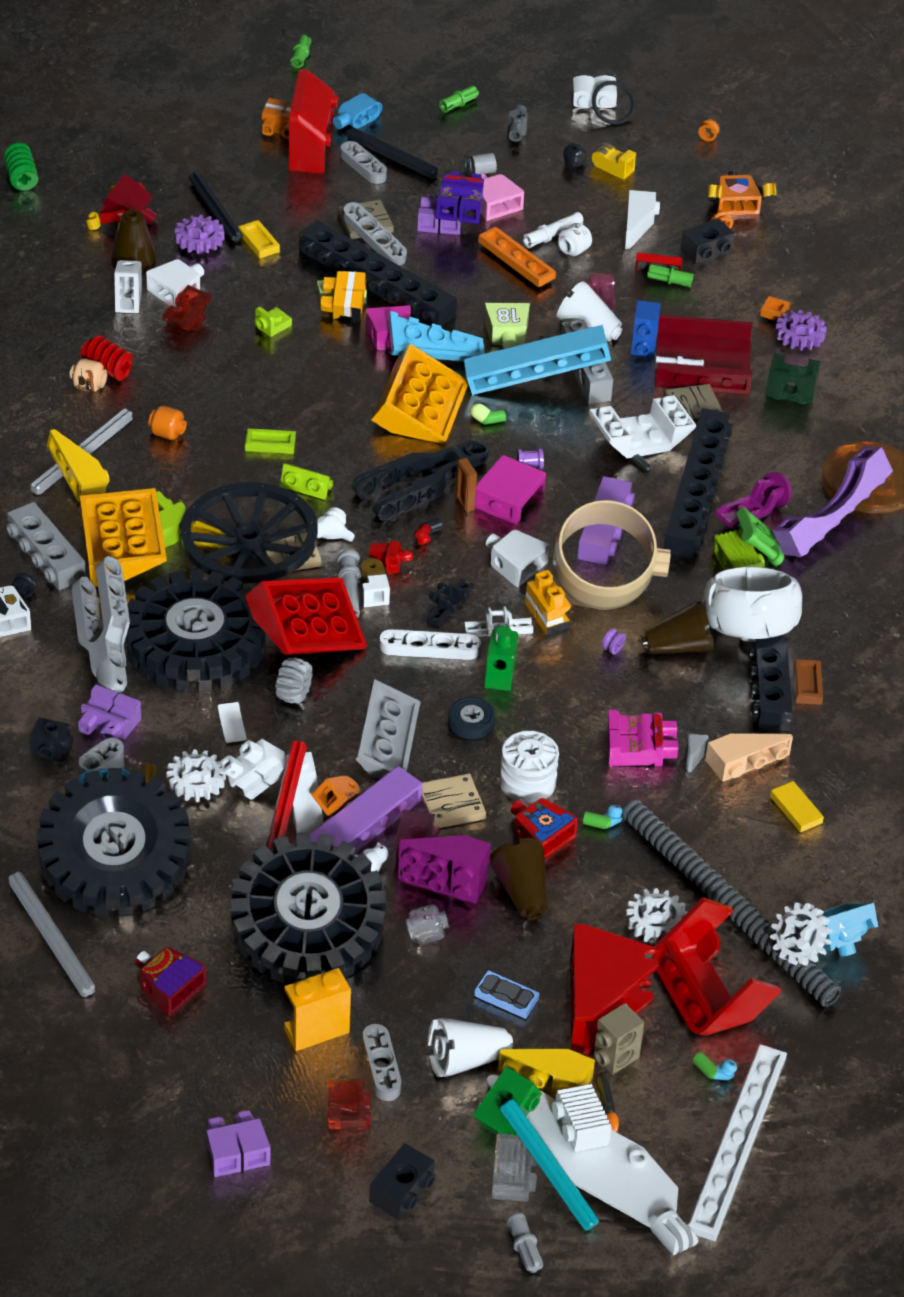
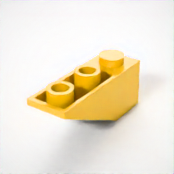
M501 1049L499 1052L498 1070L503 1072L505 1067H508L535 1083L537 1088L557 1094V1090L588 1085L593 1078L595 1060L569 1049Z

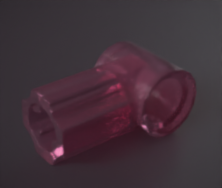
M590 273L589 286L610 310L614 309L616 303L614 274Z

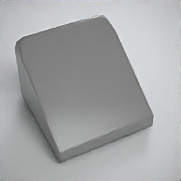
M689 734L687 737L685 751L687 772H692L705 756L708 735Z

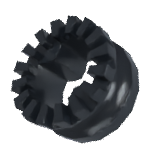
M23 572L16 575L11 586L16 589L20 597L29 598L34 593L37 581L32 575Z

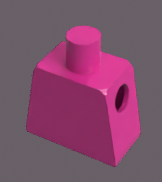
M411 307L367 308L366 330L375 348L378 350L388 349L389 353L392 354L388 315L392 311L398 313L399 317L409 319Z

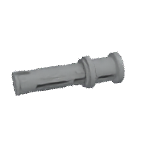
M345 550L339 553L337 557L338 564L340 565L338 578L343 579L356 617H359L358 581L361 578V571L358 568V564L360 563V555L356 551Z

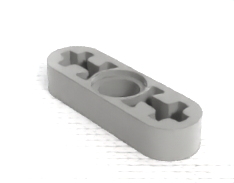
M347 141L341 145V158L366 180L373 184H381L386 181V166L361 145L353 141Z
M371 1024L363 1031L362 1045L374 1092L379 1099L392 1101L398 1098L401 1093V1077L389 1031L383 1025ZM374 1036L380 1040V1047L376 1048L374 1038H372ZM377 1058H386L390 1063L387 1066L380 1067L374 1061ZM388 1076V1082L392 1088H387L384 1085V1077Z

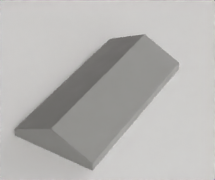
M375 679L371 684L355 759L372 778L381 779L384 774L390 773L397 766L407 772L420 701Z

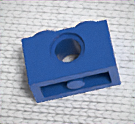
M637 300L631 355L654 357L661 303Z

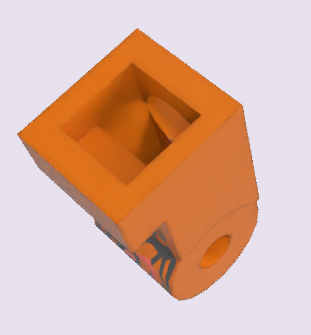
M338 776L326 779L311 796L326 815L329 816L333 815L339 808H343L348 802H352L361 793V789L352 778Z

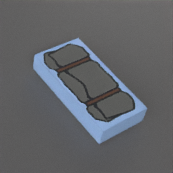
M488 970L475 989V997L526 1019L539 1000V992Z

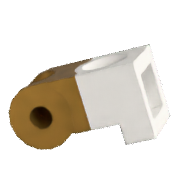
M375 558L364 560L361 563L363 606L389 605L390 587L383 563Z

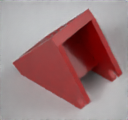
M574 924L570 954V1039L572 1051L589 1053L595 1048L598 1019L625 1003L637 1014L653 1001V992L643 991L640 987L651 985V979L646 977L658 968L659 962L657 960L647 959L644 956L646 954H655L656 947L586 924Z

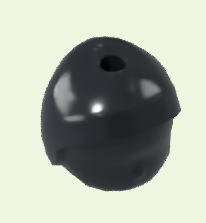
M579 143L568 144L563 151L566 165L568 167H580L583 165L587 157L586 149Z

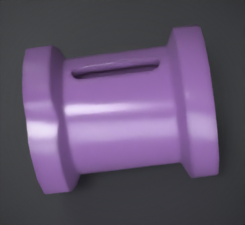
M538 448L537 451L517 449V461L543 470V449Z

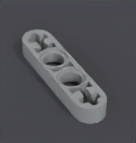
M351 202L344 206L343 220L379 255L399 266L406 262V248L362 205ZM371 225L373 229L365 230L362 226ZM385 239L387 243L380 244L376 240Z

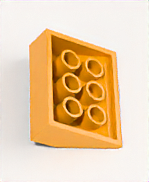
M410 343L396 359L371 420L391 433L444 445L469 384L468 380Z
M156 488L80 496L90 581L95 587H98L96 565L107 556L115 558L120 563L124 581L167 561Z

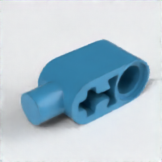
M361 93L340 106L338 116L333 118V124L337 129H342L347 125L358 129L379 117L382 111V104L367 94Z

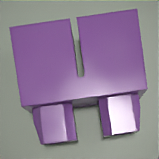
M427 194L426 197L421 198V207L418 212L419 232L438 233L440 221V233L460 235V204L456 221L436 219L438 196ZM451 209L442 210V212L446 214H451L454 212Z
M95 685L91 690V698L87 704L81 705L82 716L78 721L79 731L89 735L94 729L100 730L103 740L108 738H121L125 740L141 720V701L120 693L117 695L115 691Z
M251 1111L239 1112L235 1115L236 1124L228 1126L225 1125L224 1119L221 1117L208 1120L207 1150L210 1153L214 1177L241 1172V1163L244 1171L270 1165V1145L260 1118L254 1119Z

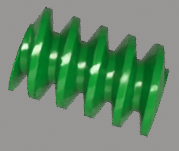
M25 143L11 144L4 152V160L11 184L18 190H30L36 186L39 179L30 147Z

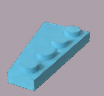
M392 311L388 315L392 355L400 356L410 343L434 359L464 361V359L485 354L483 338L456 330L449 332L433 323L432 326L419 323V319L412 317L405 319Z

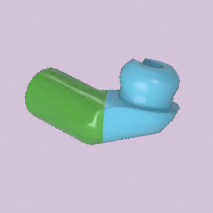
M610 805L608 813L603 815L586 811L583 824L601 829L610 828L621 822L623 819L621 815L623 809L619 805Z
M703 1052L696 1054L692 1060L709 1079L729 1080L734 1077V1072L737 1070V1065L734 1061L726 1059L723 1060L722 1064H714Z

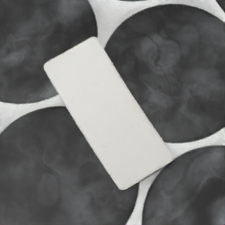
M239 703L219 704L218 710L226 743L247 740Z

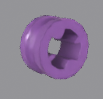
M612 628L604 636L601 646L605 650L609 649L611 654H617L625 643L626 635L623 633L618 634V630Z

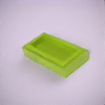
M247 429L245 451L294 454L296 431Z

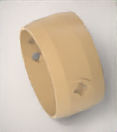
M602 500L581 506L566 519L555 540L553 563L561 587L573 600L589 608L611 610L628 605L638 598L649 585L653 575L667 577L671 554L670 550L657 548L654 531L640 512L621 502ZM595 524L616 526L629 532L639 541L646 553L648 568L639 578L626 585L618 587L597 586L581 579L571 570L564 558L562 545L571 534L583 527Z

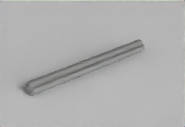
M126 408L122 409L78 446L91 454L132 421V412ZM57 463L30 483L32 493L36 495L42 494L63 477Z
M21 872L11 874L8 878L9 885L80 995L83 997L92 995L95 992V984Z

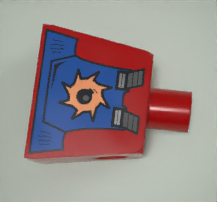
M545 798L538 799L530 806L519 799L510 809V812L515 815L513 831L515 837L518 840L534 838L541 841L545 858L576 837L578 818Z

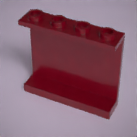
M660 314L656 356L671 358L683 356V359L704 360L703 366L657 362L655 387L683 388L710 384L714 392L750 394L752 380L750 350L753 322Z

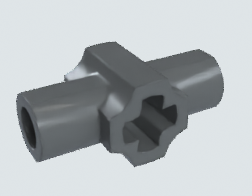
M516 105L513 111H509L508 133L510 140L515 142L520 141L522 136L527 133L528 113L523 105Z

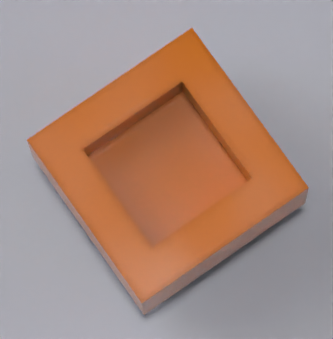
M768 296L761 308L760 316L777 321L778 318H782L783 313H788L790 302Z

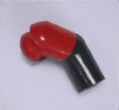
M437 518L418 526L414 532V538L417 539L419 545H425L430 542L429 534L443 530L441 520Z

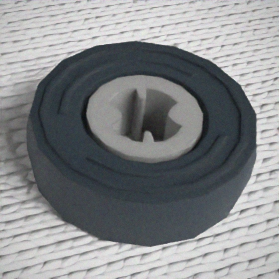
M465 697L454 702L449 709V727L459 737L480 739L490 734L495 726V710L484 699Z

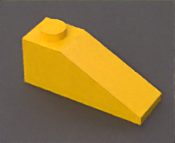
M50 430L47 447L77 501H80V496L105 493L109 483V475L102 468L99 461L57 430Z

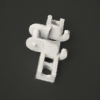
M506 606L503 607V610L491 611L490 607H488L487 612H485L486 621L465 622V633L477 637L491 636L492 630L500 626H508L512 631H517L519 634L533 633L531 618L512 619V615L509 613V610L507 611ZM492 616H503L504 622L492 623Z

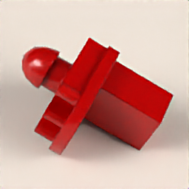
M390 540V543H371L369 549L370 558H375L385 563L388 575L399 573L402 561L410 562L413 559L411 551H402L401 542Z

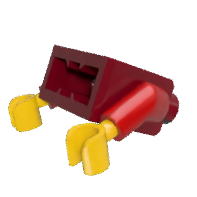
M124 174L114 186L110 187V193L99 212L100 215L98 216L96 212L89 214V219L86 221L88 229L96 230L101 226V223H119L121 215L131 209L141 212L144 215L145 221L152 225L158 215L157 212L148 208L152 195L146 191L141 183L135 182L128 175Z

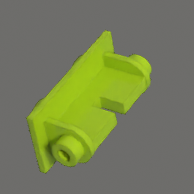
M284 463L280 487L326 500L328 489L331 490L333 487V480H330V476Z

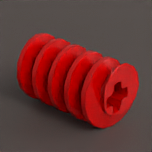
M102 335L88 340L81 348V357L83 359L101 362L107 373L118 381H123L129 375L133 355L130 352H126L125 349L119 348L117 344H112L109 339H105Z

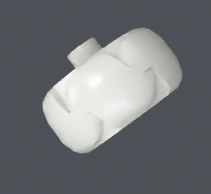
M761 567L732 568L719 572L714 578L711 577L707 581L704 589L703 606L711 628L725 635L739 637L741 640L755 642V639L771 638L786 634L799 623L802 614V592L797 580L784 572Z

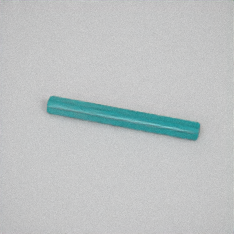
M514 1099L507 1101L500 1108L506 1120L585 1231L595 1227L599 1223L596 1214Z

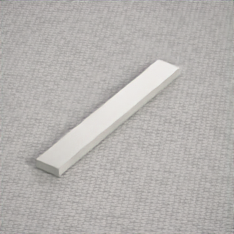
M761 1044L758 1045L688 1223V1227L697 1236L715 1242L717 1240L785 1063L786 1052Z

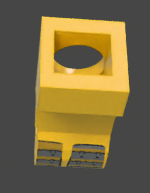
M604 144L592 154V162L596 167L623 180L635 171L636 152L631 150L624 153L615 150L610 144Z

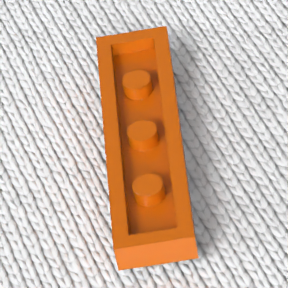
M497 227L479 235L478 242L537 287L556 279V271Z

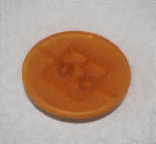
M861 441L840 446L827 457L823 468V482L827 491L834 497L843 482L849 460L863 447H882L893 472L886 478L883 484L870 492L871 494L868 498L856 505L855 510L867 513H888L904 508V452L883 443Z

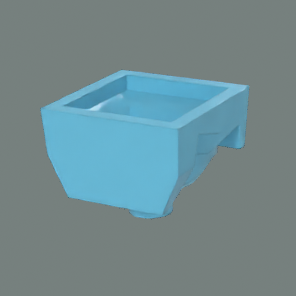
M845 903L823 910L822 916L830 919V922L825 926L833 930L831 934L826 936L827 939L832 941L831 944H824L823 948L825 951H832L838 948L840 957L856 953L854 942L861 941V936L867 932L868 928L878 927L874 903ZM809 916L801 917L803 920H811Z

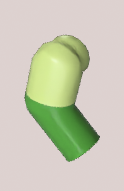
M479 403L474 404L470 409L471 415L484 425L506 421L504 410L491 411Z

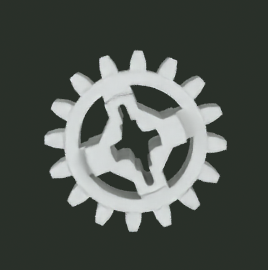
M195 749L192 755H188L184 751L182 752L183 758L175 756L173 758L174 763L168 764V771L166 773L169 790H175V794L178 797L182 794L185 795V801L195 797V801L199 802L200 797L203 796L205 799L210 800L211 793L218 795L219 788H224L226 774L222 771L221 761H217V755L215 754L208 757V751L206 750L202 754H198Z
M655 888L654 892L650 894L645 889L643 890V896L635 894L633 901L628 902L626 910L628 929H635V937L644 935V942L652 938L655 944H657L688 913L685 911V903H678L679 896L677 895L672 898L669 897L668 890L663 894H659L658 888Z
M797 902L794 905V909L788 906L784 907L786 914L784 916L777 914L776 916L780 920L779 923L771 925L772 928L776 929V934L770 936V939L777 941L773 949L781 952L779 955L781 959L788 960L789 963L797 965L799 962L801 965L808 966V959L818 962L817 954L825 955L827 952L823 948L824 944L829 945L832 942L826 938L828 934L833 932L832 929L825 926L830 922V919L822 916L824 911L819 908L814 909V906L809 903L803 906V904ZM801 916H809L811 920H803ZM791 948H799L802 952H793Z

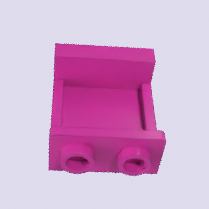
M502 455L476 485L475 508L516 525L521 519V508L536 491L539 493L544 491L546 472Z

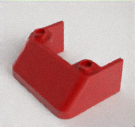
M299 69L290 110L289 171L324 173L325 149L330 147L331 134L327 133L328 124H333L334 108L338 106V95H334V90L306 69Z
M704 897L655 945L656 952L651 954V959L659 962L656 971L693 1033L707 1036L751 1022L782 990L779 986L750 978L732 997L730 996L710 961L717 955L721 946L720 937L715 929L734 910L731 906Z

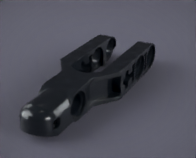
M469 440L434 454L410 453L360 474L354 479L351 487L360 498L364 499L422 474L429 475L410 483V486L401 490L391 491L389 495L380 498L375 503L372 511L381 520H387L439 498L446 484L457 480L458 460L467 458L472 467L476 468L487 461L489 450L483 443ZM388 474L387 477L381 481L382 477ZM365 483H367V485H366L363 489L360 490V488L362 487V485L365 484Z

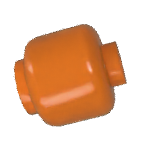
M162 405L151 412L148 425L151 427L154 435L174 440L179 434L182 435L185 432L187 422L184 421L182 411Z

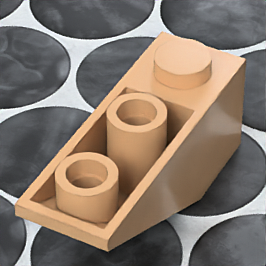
M728 734L708 742L705 761L721 781L724 782L731 778H737L753 769H759L773 761L784 759L790 755L793 736L791 734Z

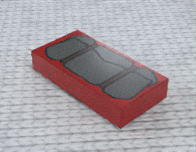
M638 252L635 269L648 270L650 265H656L670 269L674 267V270L681 271L682 258Z

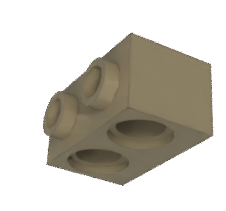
M626 1003L598 1019L594 1057L597 1063L605 1067L612 1075L640 1057L644 1021Z

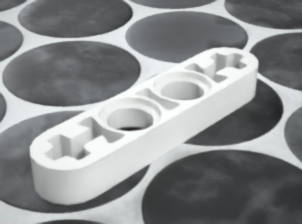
M392 629L381 633L379 647L387 655L472 660L480 655L481 641L472 634ZM414 641L422 642L423 645L416 647L411 645V643ZM447 643L449 647L440 648L437 644Z

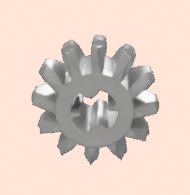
M288 658L285 660L276 677L277 683L275 688L279 699L298 704L304 701L312 684V666L299 658Z

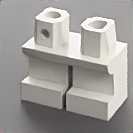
M263 739L257 743L248 740L241 745L240 756L234 758L228 755L221 760L222 771L229 777L230 786H239L243 789L244 796L250 800L266 790L269 784L272 785L283 777L287 762L284 751Z

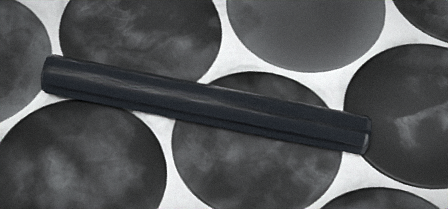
M351 127L347 131V138L430 179H434L438 175V168L357 128Z
M194 171L193 174L189 175V180L215 218L219 220L220 224H223V229L234 243H238L243 238V234L198 171Z

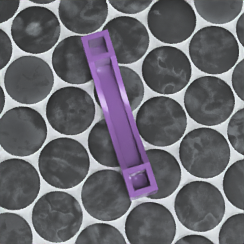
M863 447L849 460L843 482L827 505L808 516H788L772 530L784 555L796 557L806 555L809 549L816 542L821 541L830 529L839 525L843 517L854 511L856 505L868 498L871 494L870 492L885 482L893 470L882 447Z

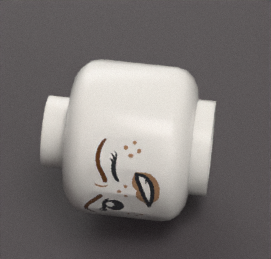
M581 223L571 224L562 230L558 239L562 252L570 256L581 254L592 243L590 230Z

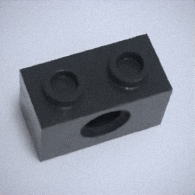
M716 219L682 231L680 250L692 262L698 264L731 252L735 233L720 219Z
M404 1143L371 1182L369 1202L400 1220L406 1211L410 1212L414 1209L423 1190L427 1191L433 1185L436 1174H434L435 1160Z

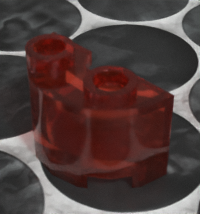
M187 285L177 295L175 300L176 306L171 305L164 311L163 321L187 331H197L207 318L204 312L207 303L211 304V294Z
M328 1079V1129L371 1130V1112H365V1110H370V1092H365L364 1079Z

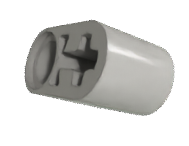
M480 153L464 156L466 174L470 176L473 173H495L497 169L495 155L493 153Z
M116 738L103 740L79 758V774L81 775L90 770L124 769V745Z

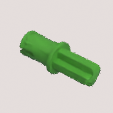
M305 34L299 38L298 43L293 48L294 54L290 62L294 68L303 67L304 60L310 53L311 38Z
M470 86L462 91L456 90L451 96L439 101L440 109L446 113L458 106L463 107L466 102L476 98L479 95V91L475 86Z
M650 265L647 277L668 282V285L674 283L691 288L694 273L674 270V267L670 269Z

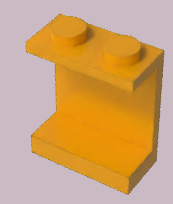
M339 968L285 986V992L294 1006V1020L285 1022L284 1030L295 1051L350 1033L351 988Z

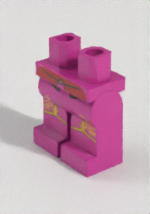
M609 710L607 728L609 766L651 764L663 766V758L678 757V741L663 740L677 738V721H662V713H654V716L651 714L623 716L619 715V710Z

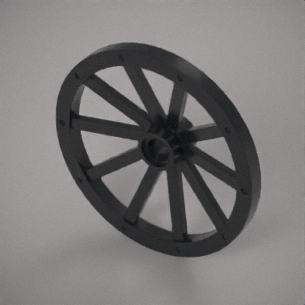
M242 482L225 485L209 491L188 508L181 522V543L188 559L208 575L212 571L224 573L225 581L234 577L243 583H260L284 577L300 568L311 557L318 541V523L316 515L309 504L294 492L268 483ZM257 496L251 523L245 524L233 498ZM265 498L274 499L286 504L261 528L259 527ZM225 501L238 529L232 528L206 510L217 503ZM294 510L305 522V524L268 534ZM201 518L230 537L194 533L192 529L196 520ZM307 532L306 539L301 547L271 543ZM193 541L229 546L204 555ZM263 550L290 554L292 556L274 564ZM235 553L239 554L234 567L215 562V560ZM257 558L265 566L262 568L243 569L247 559Z

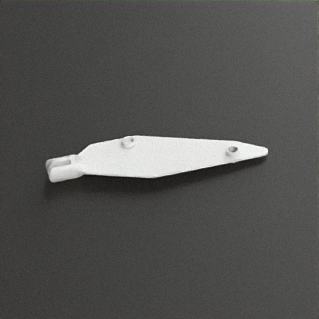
M490 1075L487 1078V1085L492 1088L499 1076ZM541 1092L542 1095L540 1096L537 1108L529 1112L527 1118L575 1186L648 1226L672 1256L698 1243L697 1236L676 1213L678 1187L642 1146L611 1130L609 1144L606 1147L602 1146L599 1148L597 1146L595 1149L591 1148L590 1150L585 1149L584 1151L576 1152L571 1141L566 1142L564 1139L561 1120H556L553 1115L552 1103L556 1099Z

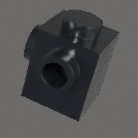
M38 717L29 736L31 755L46 759L62 761L66 751L69 752L73 745V736L70 735V725L68 723Z

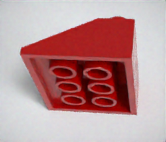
M342 578L262 581L245 595L253 619L285 655L367 648Z

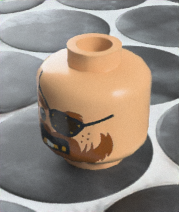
M80 359L76 365H72L70 378L73 379V384L77 389L96 392L99 388L104 387L107 380V370L104 369L101 362Z

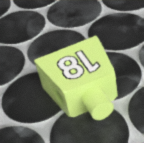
M485 303L484 324L491 344L502 345L504 349L525 344L529 320V303Z

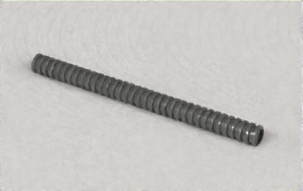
M636 799L626 805L622 813L623 818L628 820V823L635 830L639 831L647 841H650L652 846H655L664 857H667L668 861L672 862L681 873H684L685 877L689 878L698 889H701L702 893L707 895L710 900L731 906L734 910L729 915L731 920L736 922L737 926L741 927L745 933H748V936L754 939L756 944H760V947L766 950L768 955H772V959L778 961V964L786 972H790V976L796 978V981L802 984L804 989H808V993L814 995V998L820 1001L822 1006H829L838 999L841 987L835 985V982L829 979L828 975L823 973L822 969L818 968L814 962L808 959V966L801 965L799 962L797 965L789 963L788 960L786 961L779 957L781 952L773 949L777 941L770 939L772 934H776V929L771 927L772 923L766 917H763L762 913L758 912L754 906H751L750 902L746 901L742 895H739V892L734 890L732 885L728 884L725 879H722L720 874L716 873L713 868H710V865L703 858L699 857L696 852H693V849L686 842L682 841L679 836H676V833L671 831L657 815H654L641 800ZM791 948L793 952H802L798 948Z

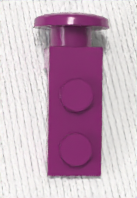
M767 473L763 479L756 482L751 495L724 504L716 510L715 515L730 529L739 527L740 521L736 513L743 507L758 519L769 516L773 508H782L790 501L792 494L790 483L781 473Z

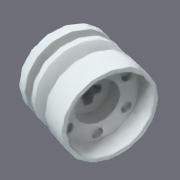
M521 731L505 740L502 747L500 787L506 796L514 801L521 799L526 804L534 803L540 798L547 799L553 794L556 787L559 760L558 746L554 740L544 733L536 731Z

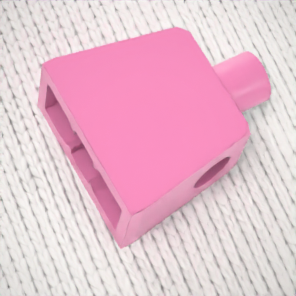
M481 174L482 179H484L481 214L486 221L523 210L524 191L504 175L499 174L488 178L485 174Z

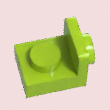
M260 306L255 309V326L270 337L292 326V318L277 307L268 312Z

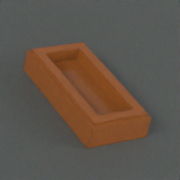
M464 458L458 460L456 498L464 510L470 512L475 510L477 473L468 459Z
M795 659L796 703L822 704L821 661Z

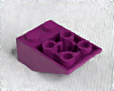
M465 835L402 839L399 846L398 879L409 884L431 889L434 892L444 893L460 900L477 904L488 881L491 843Z

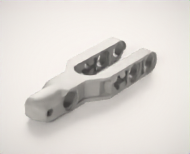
M107 556L96 565L100 601L97 598L95 586L85 576L72 585V596L78 642L89 651L91 670L97 678V684L117 692L118 695L119 693L122 694L127 685L124 642L130 620L122 567L115 558ZM99 602H100V604H101V611H102L103 623H102V619H100V614H99V607H98V603H99Z

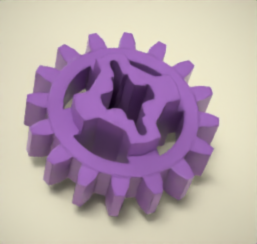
M192 215L190 220L183 218L182 223H177V228H175L176 244H180L181 249L188 248L189 253L193 250H196L197 254L202 251L209 253V249L217 250V245L222 246V241L224 240L223 224H219V220L211 221V216L206 219L203 218V215L199 217Z
M799 310L798 313L790 311L789 315L783 313L782 318L777 319L775 334H778V340H783V345L790 344L791 349L799 347L800 351H803V348L807 347L809 350H812L813 345L819 347L820 342H824L827 327L824 326V320L819 321L818 315L812 316L811 312L803 314L802 310Z

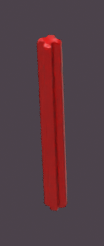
M294 740L291 742L266 844L269 850L273 849L274 839L286 835L307 748L302 741Z

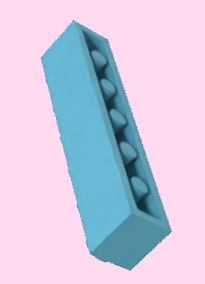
M602 324L464 359L467 380L472 395L611 361V356Z

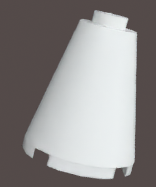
M584 281L579 282L572 289L575 293L570 298L566 296L557 312L558 320L561 323L585 320L588 328L603 324L607 341L616 340L623 331L621 328L622 322Z
M438 1018L431 1022L428 1033V1046H433L434 1055L429 1056L430 1063L438 1077H449L499 1060L501 1049L513 1048V1039L505 1028Z

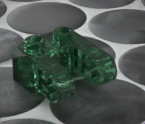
M774 353L769 369L765 396L776 400H791L799 404H812L821 361L809 359L808 366L803 367L786 364V354ZM788 382H792V383H794V384H796V385H795V386H791V385H789V384H787V383H788Z

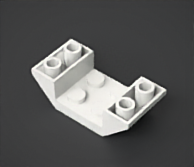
M675 395L653 399L650 414L619 418L611 406L589 409L590 416L609 443L626 458H632L636 454L644 456L670 451L696 428V424Z

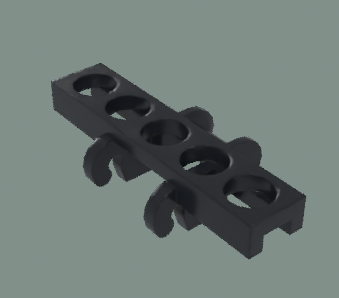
M463 578L456 585L451 584L449 586L443 582L438 583V590L429 593L430 600L438 605L427 615L426 622L439 627L451 613L456 611L461 602L468 598V595L474 589L473 583L467 584ZM443 593L448 597L445 599L441 594ZM433 617H439L436 621L432 620Z

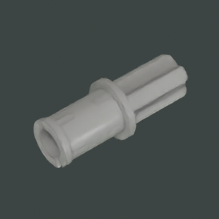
M517 1213L510 1216L506 1224L514 1239L513 1247L515 1251L520 1253L526 1270L530 1273H535L543 1267V1261L536 1247L537 1238L531 1234L524 1214Z

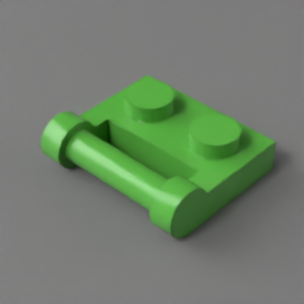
M745 507L741 508L736 514L740 521L738 526L743 532L742 540L749 545L752 544L761 551L774 566L780 565L784 560V554L773 531Z

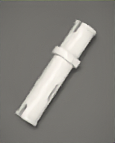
M575 212L549 225H541L537 230L524 234L523 242L527 248H532L542 242L547 243L571 224H583V216L581 213Z

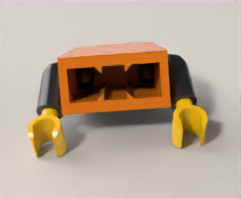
M730 171L726 175L721 176L719 184H710L708 189V200L710 202L717 201V212L725 211L729 215L759 214L761 201L769 198L771 195H777L776 183H765L761 187L754 182L750 175H738L736 171Z

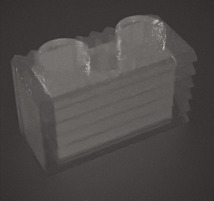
M497 1134L492 1199L528 1202L529 1191L535 1192L537 1173H531V1166L537 1167V1162L518 1135Z

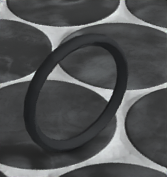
M606 81L598 85L594 90L592 107L602 121L617 125L625 123L631 118L635 110V100L632 92L624 84L617 81ZM615 85L622 88L628 94L631 106L629 113L623 119H608L598 110L596 97L603 87Z

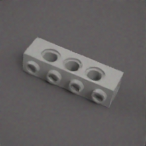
M585 320L562 323L561 335L586 329L588 326ZM605 362L572 370L588 404L611 401L613 377Z
M35 502L7 513L8 524H6V529L9 536L18 541L21 550L29 554L35 567L40 568L44 572L49 583H53L60 591L73 585L81 577H86L85 560Z

